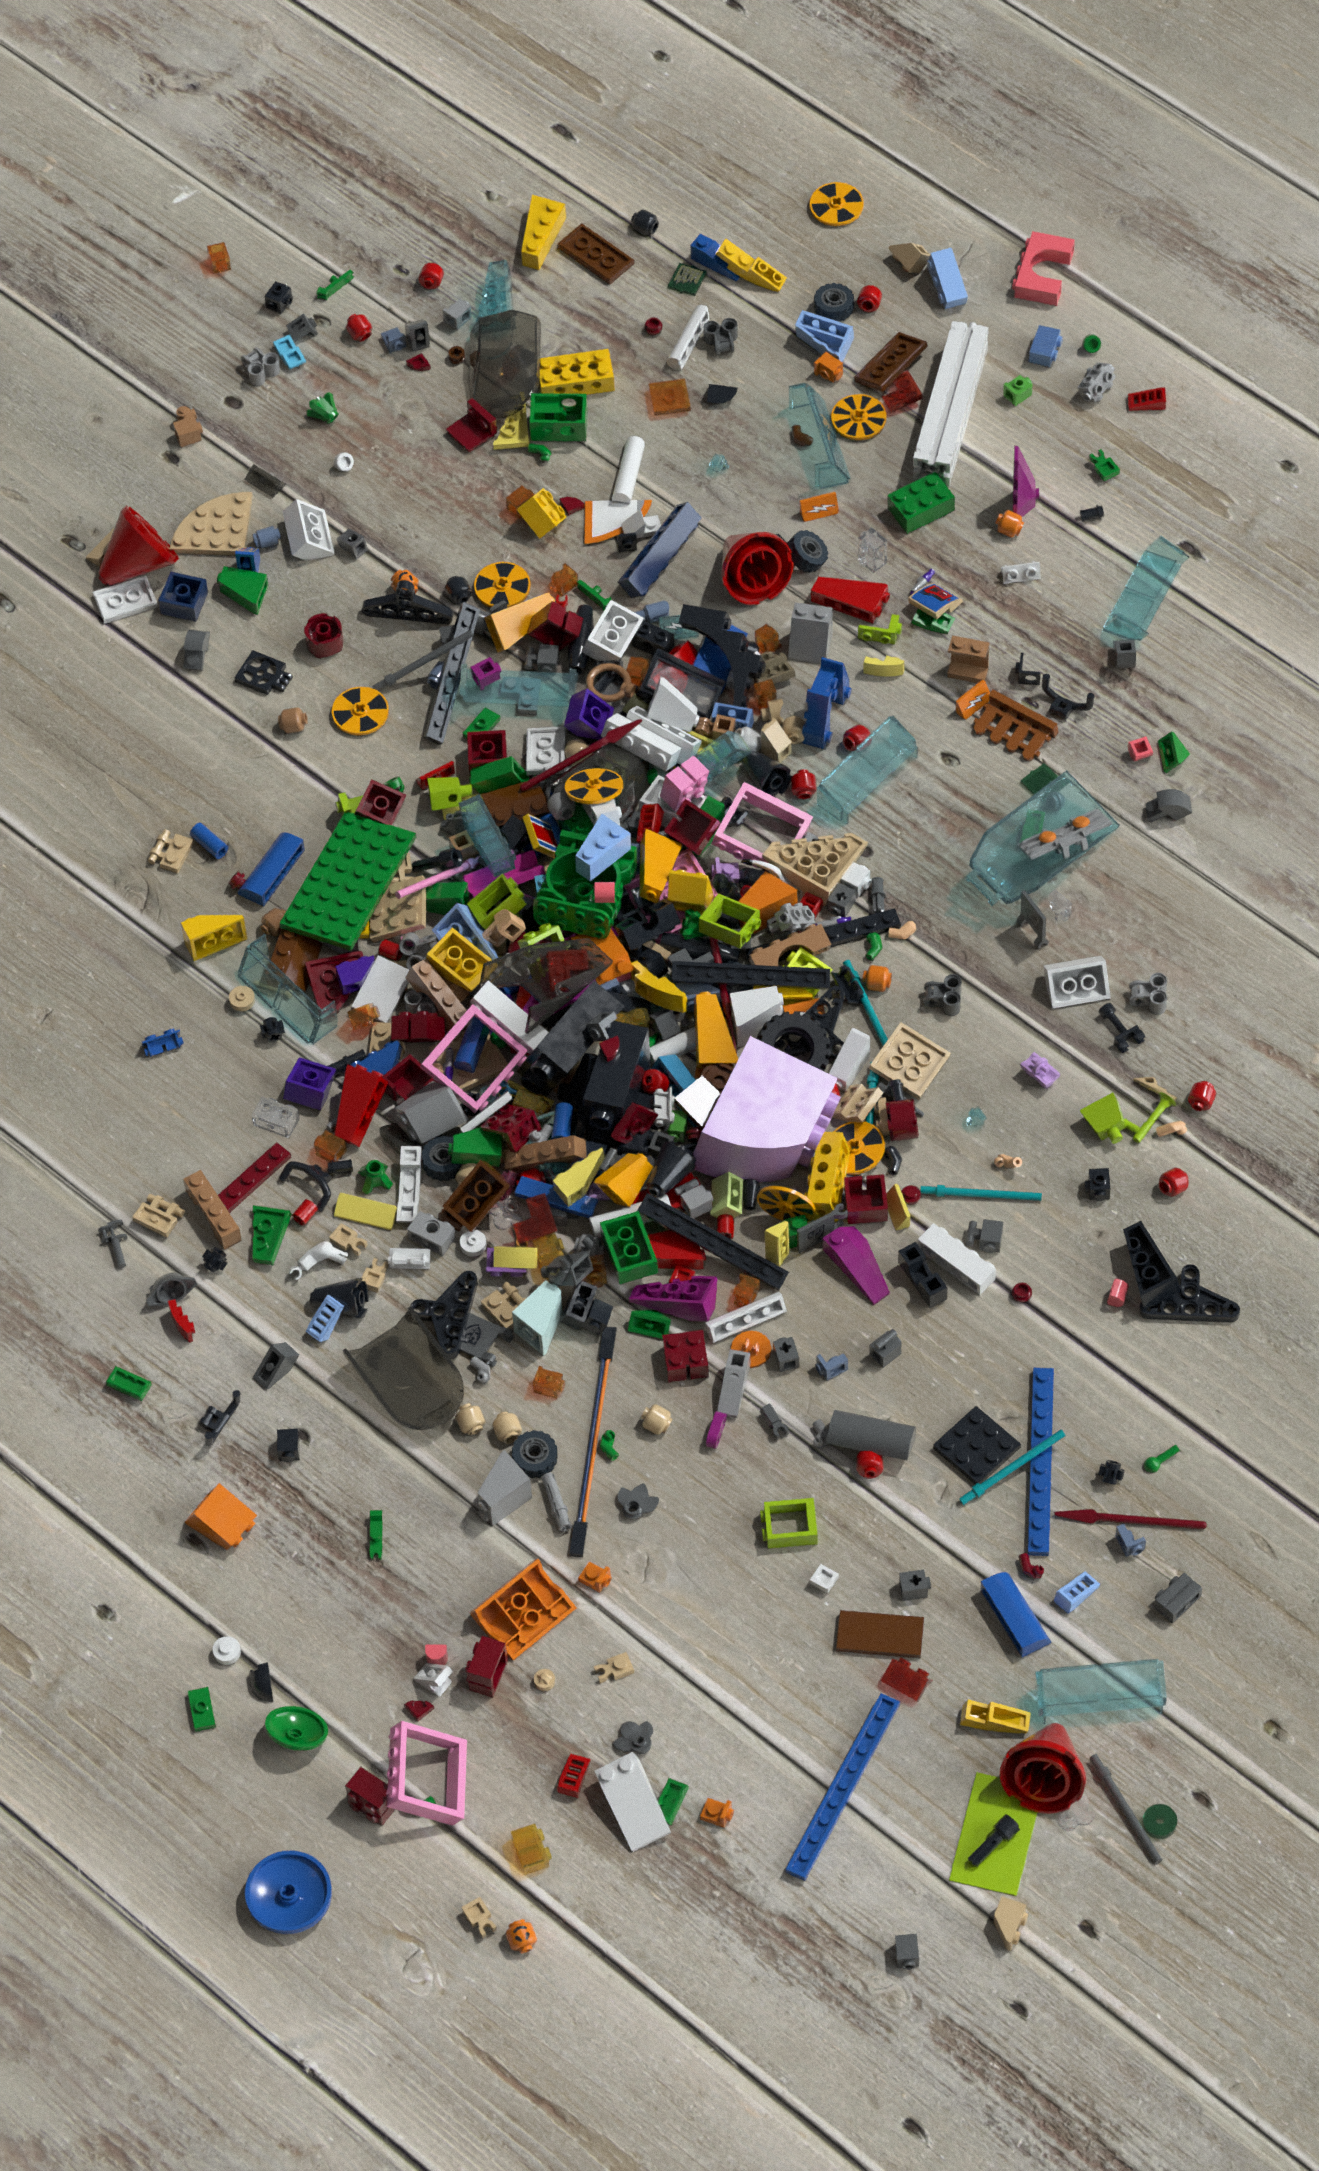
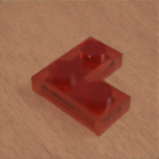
M908 370L901 373L893 381L897 390L882 396L883 403L889 413L924 399L922 392Z
M587 949L548 951L546 953L550 992L570 991V971L589 969Z
M543 1193L527 1198L526 1203L531 1219L513 1224L518 1244L557 1232L546 1194Z

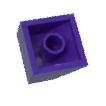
M586 688L571 696L564 727L576 736L600 740L603 738L601 734L606 720L612 717L614 708Z
M299 1057L286 1079L283 1099L321 1110L328 1098L336 1069Z

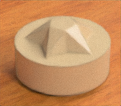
M549 1669L537 1671L534 1675L536 1688L540 1691L551 1690L555 1685L554 1673Z

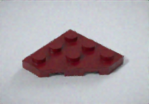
M362 950L305 962V969L319 1016L339 1013L351 993L343 995L336 976V966L342 962H352L363 957Z

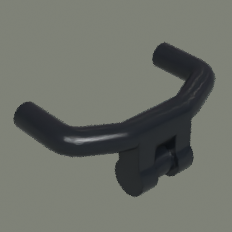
M1043 674L1042 690L1054 701L1049 708V713L1058 714L1061 718L1067 720L1073 710L1089 711L1093 708L1095 697L1093 693L1087 694L1086 703L1073 702L1053 691L1049 687L1050 675Z
M296 1161L287 1163L279 1179L285 1182L293 1169L305 1172L319 1184L323 1192V1196L317 1204L318 1210L322 1212L331 1197L328 1183L332 1176L327 1172H323L322 1168L317 1164L307 1165Z
M239 1390L233 1391L232 1401L224 1413L213 1406H209L205 1416L199 1420L198 1424L201 1427L211 1431L206 1432L204 1435L206 1446L213 1445L240 1404L241 1393ZM212 1418L217 1419L216 1423L211 1422Z

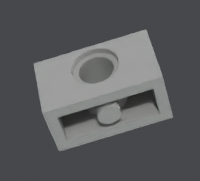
M419 1211L407 1229L409 1240L441 1256H444L455 1239V1230L450 1223L441 1222L433 1215L425 1214Z

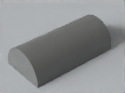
M835 1409L830 1421L826 1443L860 1451H872L878 1455L908 1460L916 1438V1426Z

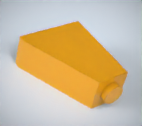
M628 1153L596 1178L594 1183L617 1205L631 1207L653 1166L643 1154L638 1153L635 1155Z

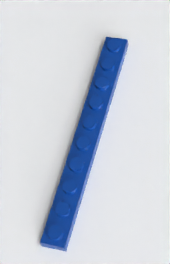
M1033 1367L1031 1449L1052 1436L1054 1368ZM1052 1446L1031 1459L1028 1555L1049 1556Z
M880 1693L786 1867V1873L806 1881L897 1712L900 1701Z

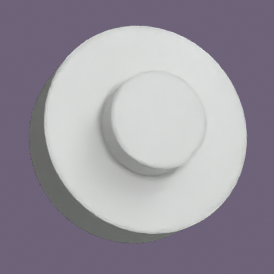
M466 1231L460 1238L461 1250L468 1256H478L486 1249V1237L481 1231Z
M228 1636L219 1638L213 1645L215 1660L223 1665L235 1663L241 1655L238 1641Z

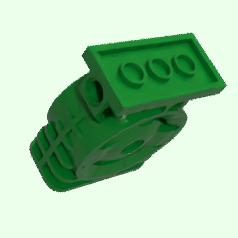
M562 830L560 842L555 852V859L549 864L545 881L542 882L541 889H539L533 903L534 920L541 926L550 923V925H559L560 930L598 939L607 938L613 926V920L616 918L621 907L623 886L629 884L632 878L635 879L637 874V847L631 846L627 853L593 880L589 881L576 872V854L588 836ZM595 882H615V903H595Z

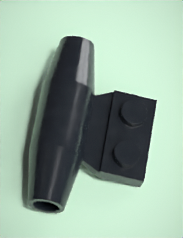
M580 605L576 614L583 618L580 634L568 646L569 671L575 675L584 673L589 656L582 652L588 637L594 629L593 609L589 605Z
M663 933L660 946L673 954L684 948L692 960L709 952L712 954L710 940L694 937L685 940L682 934ZM718 942L722 963H728L729 961L738 962L740 951L731 949V947Z

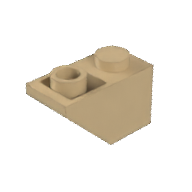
M914 243L890 245L888 248L893 253L892 257L901 262L903 269L909 273L920 274L930 257V254L922 245Z
M773 719L761 729V748L763 754L781 763L792 753L791 741L778 721Z
M1002 1896L994 1914V1925L1006 1950L1011 1951L1013 1944L1017 1945L1021 1936L1019 1929L1021 1925L1025 1926L1029 1914L1026 1913V1904Z

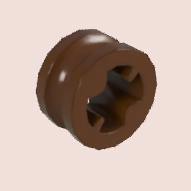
M453 346L449 349V361L452 364L464 362L465 351L462 347Z

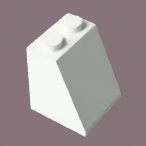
M777 986L730 993L731 1018L737 1048L747 1044L750 1036L756 1039L766 1021H770L773 1016H780L784 1012L782 1006L784 1004L782 993H778Z

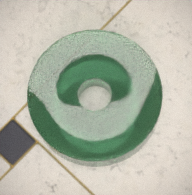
M1165 1804L1152 1805L1143 1815V1828L1149 1836L1155 1839L1168 1838L1177 1828V1815L1171 1807ZM1158 1819H1161L1164 1822L1162 1824H1159L1156 1821Z

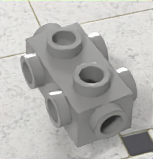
M1097 362L1093 368L1089 367L1086 370L1087 376L1083 378L1077 387L1084 401H1100L1103 398V392L1113 386L1112 381L1115 379L1113 372L1115 369L1111 364Z
M791 903L782 905L780 910L774 914L777 922L769 925L771 932L778 929L790 931L791 933L803 932L806 927L815 924V916L809 907L803 906L802 903H797L793 906Z

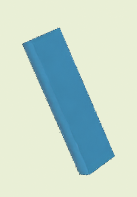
M677 1055L660 1056L651 1068L664 1073L668 1077L669 1087H672L674 1098L696 1081ZM688 1117V1121L690 1122V1124L693 1127H697V1125Z

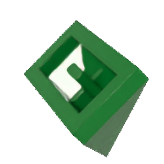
M1172 731L1158 740L1163 769L1166 773L1180 765L1190 755L1177 735Z
M657 1310L631 1311L628 1331L662 1339V1335L669 1334L671 1319Z

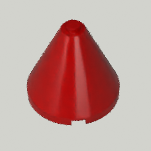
M126 505L120 511L98 571L100 575L98 578L104 585L109 584L112 586L173 565L179 560V557L174 550H170L168 542L164 541L157 534L158 532L139 513Z
M769 532L728 536L723 543L722 581L725 589L734 599L744 604L757 605L765 599L772 600L784 590L792 576L794 563L791 559V549L779 536Z
M1051 1723L1012 1747L1005 1754L999 1772L1000 1782L1009 1797L1013 1795L1018 1799L1020 1806L1038 1813L1051 1814L1070 1809L1071 1804L1081 1799L1086 1785L1084 1767L1065 1727L1058 1723Z

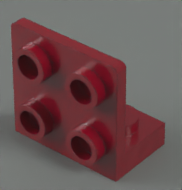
M473 398L467 401V414L446 428V432L468 452H471L497 434L496 419Z
M509 1104L502 1106L497 1113L488 1118L481 1126L483 1131L503 1135L510 1152L515 1153L529 1141V1134L532 1131L537 1130L539 1132L542 1130L534 1110Z

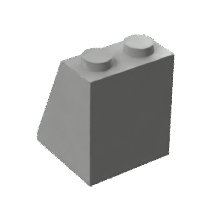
M795 602L791 617L788 660L821 664V658L828 657L833 636L832 608Z
M434 1081L427 1084L395 1108L398 1112L397 1117L408 1130L406 1131L408 1137L412 1141L424 1143L468 1120L451 1088Z
M505 1450L501 1452L478 1491L479 1515L485 1522L489 1521L492 1526L532 1499L530 1478Z

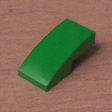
M918 609L911 623L933 632L948 634L955 617L943 613L938 619H935Z

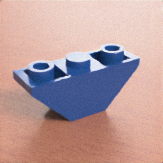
M398 1040L395 1042L390 1041L380 1051L369 1053L366 1059L361 1062L356 1061L351 1066L355 1067L358 1064L367 1068V1072L371 1073L374 1070L385 1075L399 1063L403 1047Z

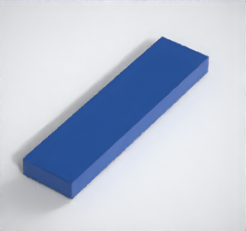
M521 1176L515 1190V1196L586 1218L592 1217L598 1203V1199L585 1195L568 1207L554 1191L553 1185Z

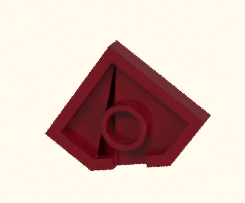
M632 1102L626 1109L621 1121L615 1126L611 1137L627 1144L633 1140L632 1136L637 1133L642 1135L647 1132L659 1114L652 1109Z

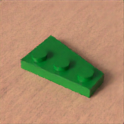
M253 1205V1260L255 1263L274 1265L292 1214L290 1210Z

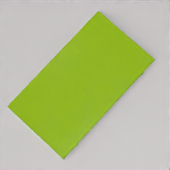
M976 1773L949 1881L1017 1896L1038 1812L1020 1806V1801L1013 1795L1009 1797L1001 1785L1000 1777ZM1005 1814L1012 1817L1019 1825L1018 1828L1020 1830L1010 1841H1002L978 1867L971 1865L968 1857L994 1832L993 1826Z

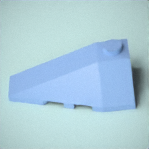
M457 903L432 929L440 941L451 928H454L494 962L499 960L492 944L483 938L482 933L485 929L480 925L469 906Z

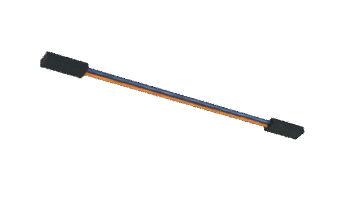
M606 1327L602 1333L599 1360H601L578 1519L574 1521L569 1553L572 1557L583 1558L588 1528V1522H586L607 1374L609 1362L613 1360L617 1327Z

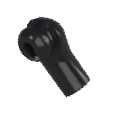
M889 1146L884 1151V1156L891 1160L888 1172L892 1175H897L902 1163V1157L897 1148Z

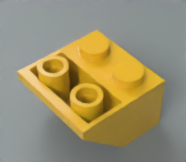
M544 488L516 509L539 539L566 518L563 508L554 502L551 493Z
M670 870L667 900L673 903L675 910L686 911L692 909L703 914L711 904L714 896L708 875L700 872L689 873L684 870Z

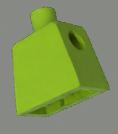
M458 777L427 778L432 811L461 806V797L472 796L471 784L460 785Z
M1113 1092L1080 1110L1085 1121L1101 1140L1109 1137L1111 1142L1116 1144L1123 1139L1120 1131L1126 1128L1119 1102Z

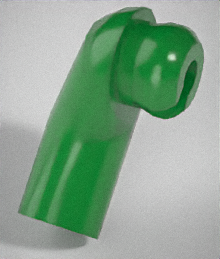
M529 443L528 452L541 454V461L548 462L550 460L551 451L547 447Z

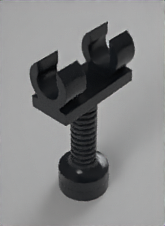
M1106 1003L1099 1009V1014L1103 1019L1108 1018L1120 1033L1114 1037V1045L1117 1046L1118 1050L1121 1053L1128 1051L1129 1045L1126 1040L1132 1037L1137 1044L1144 1042L1146 1037L1143 1031L1139 1029V1026L1136 1025L1127 1030L1114 1014L1116 1008L1112 1003Z

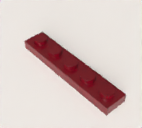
M276 1142L219 1193L218 1197L228 1212L231 1213L292 1158L291 1153Z

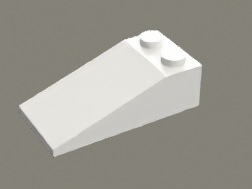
M633 1752L595 1770L602 1790L632 1852L671 1833L642 1764Z

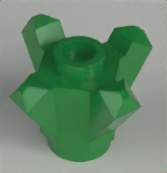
M327 392L323 397L319 396L315 400L309 401L311 409L306 411L307 416L321 419L328 424L339 416L332 393Z
M692 909L685 911L682 928L678 931V934H682L685 940L694 937H708V935L699 932V918L701 914Z
M372 1160L360 1168L358 1173L362 1177H366L362 1189L365 1194L371 1193L372 1189L378 1186H383L384 1189H391L393 1183L385 1174L388 1165L378 1160Z

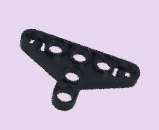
M407 580L398 582L396 593L364 600L361 610L364 615L369 617L436 624H450L454 614L451 608L415 595L413 583Z
M839 986L829 988L802 1015L808 1014L811 1016L810 1019L813 1021L818 1020L821 1023V1029L825 1028L829 1036L830 1050L834 1045H840L841 1047L844 1045V1042L834 1034L845 999L844 990ZM839 992L840 999L835 998L830 1005L829 1001L832 999V993L837 994ZM819 1005H825L828 1011L825 1014H819L816 1009ZM790 1034L781 1036L774 1044V1048L777 1049L779 1047L782 1049L786 1045L784 1042L786 1040L789 1045L784 1049L785 1053L793 1057L810 1051V1047L804 1039L800 1037L797 1042H793L789 1039ZM831 1050L830 1057L836 1059L838 1054H834Z
M585 1053L571 1083H561L558 1087V1100L573 1106L570 1136L574 1135L582 1139L584 1138L586 1127L583 1098L598 1056L597 1054Z
M1192 1264L1182 1268L1181 1285H1179L1181 1292L1151 1306V1311L1144 1309L1142 1301L1139 1308L1140 1315L1143 1318L1155 1320L1235 1322L1240 1316V1306L1237 1303L1200 1286L1199 1269ZM1193 1271L1196 1276L1190 1279L1185 1276V1273ZM1187 1289H1193L1196 1292V1294L1193 1296H1187L1184 1293V1291ZM1158 1304H1161V1305H1160V1312H1157V1310H1158ZM1172 1306L1175 1311L1173 1313H1166L1164 1307ZM1190 1306L1195 1309V1312L1187 1314L1184 1309ZM1219 1306H1222V1315H1219ZM1208 1307L1214 1308L1216 1313L1208 1315L1205 1309ZM1229 1309H1233V1315L1229 1314Z
M473 1271L461 1273L436 1301L417 1299L410 1305L411 1314L415 1319L433 1322L441 1353L447 1359L456 1358L460 1353L478 1286L477 1276ZM468 1279H472L471 1281H469L468 1288H466L465 1282L468 1281ZM464 1294L469 1296V1299L466 1301H460L458 1299L461 1295ZM418 1306L425 1307V1310L421 1313L414 1311ZM437 1309L445 1310L442 1315H435L434 1312ZM458 1311L465 1313L461 1318L454 1317V1314ZM453 1328H457L460 1330V1332L457 1335H451L449 1333L450 1330ZM450 1341H452L453 1348H451L450 1351H447V1349L450 1348Z

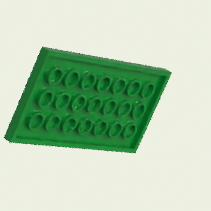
M352 812L344 813L279 923L280 928L351 951L416 840V833L393 825L373 821L355 815Z

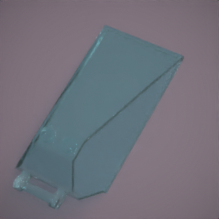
M1066 770L985 831L970 858L969 866L973 871L965 879L969 883L971 882L989 900L988 903L992 907L999 900H1002L1005 904L1013 903L1021 899L1022 891L1025 890L1029 895L1039 890L1119 828L1120 825ZM1094 809H1099L1112 822V825L1086 836L1087 850L1082 851L1080 845H1070V857L1063 859L1062 853L1057 854L1053 850L1031 860L1017 845L1023 840L1042 833L1044 829L1053 831L1066 825L1069 818H1076ZM977 876H979V877L996 893V895H994V894L977 878Z

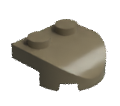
M770 651L760 654L766 663L765 672L761 673L760 679H753L759 688L763 689L779 682H785L796 675L795 670L787 662V657L784 653L780 652L779 655H773Z

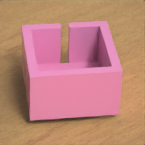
M694 755L680 766L686 774L677 767L665 775L660 797L675 812L680 808L685 799L691 802L694 798L698 799L705 792L704 788L708 781L709 770Z

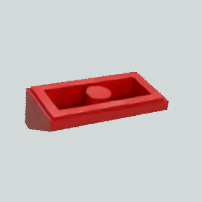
M451 761L416 779V783L421 790L428 788L427 778H445L454 775V762Z

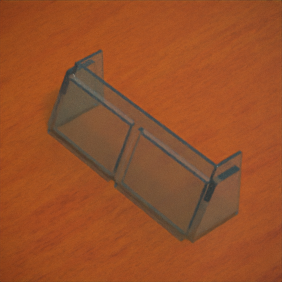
M807 383L789 386V410L811 406L829 459L827 462L815 464V487L824 489L849 483L848 480L851 477L839 442L836 439L837 436L824 399Z
M1161 535L1153 541L1139 559L1102 631L1127 640L1141 641L1149 634L1146 631L1181 565L1189 559V556Z
M462 664L460 695L463 697L464 702L569 707L571 696L576 694L578 672L570 668L569 673L501 670L500 679L485 686L484 690L481 691L471 677L469 666L467 664Z
M889 716L855 751H852L820 782L817 787V805L837 820H842L844 823L849 824V814L910 755H913L915 758L918 757V747L916 746L915 738L894 716Z
M263 934L246 947L238 969V977L270 1008L274 1007V1012L307 1044L312 1043L314 1045L338 1026L335 1001L323 1009L318 1007L267 957L269 956L266 935Z
M1149 1659L1104 1663L1102 1665L1047 1668L1036 1671L1035 1693L1038 1716H1042L1043 1724H1046V1717L1151 1707H1159L1160 1714H1162L1163 1706L1166 1705L1167 1700L1163 1660Z

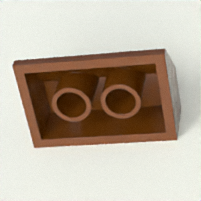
M522 782L481 794L492 832L501 829L511 815L524 822L523 816L526 814L536 818L548 814L549 810L540 785L537 784L522 792L519 789L520 785L525 783Z
M282 929L266 972L268 984L277 988L306 994L309 979L305 969V962L318 959L323 946L322 943L316 939Z
M480 1160L442 1207L470 1232H473L510 1188V1184L491 1165Z

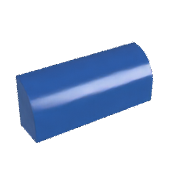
M280 833L238 890V895L264 907L305 851L303 839L290 833Z
M475 1016L467 1025L454 1061L456 1069L473 1074L490 1031Z
M997 1573L981 1581L980 1591L1021 1657L1051 1643V1640L1009 1573Z

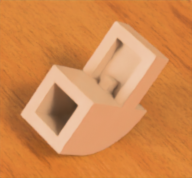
M503 909L494 915L495 921L482 935L484 939L499 947L506 939L514 942L526 927L522 919L507 909Z

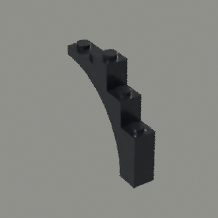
M683 604L678 621L681 627L709 638L720 647L730 662L734 676L735 692L733 706L747 708L749 704V690H752L754 685V679L752 678L760 679L761 673L765 672L766 663L762 656L746 653L749 642L744 633L728 631L731 627V619L727 612Z

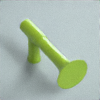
M1162 1092L1159 1093L1160 1102L1141 1127L1128 1121L1126 1118L1124 1119L1126 1128L1136 1133L1133 1136L1135 1142L1140 1143L1151 1129V1126L1167 1107L1176 1106V1102L1169 1095Z

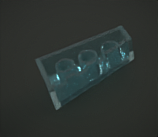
M727 731L697 753L695 757L709 770L707 783H709L712 778L752 752L739 733Z

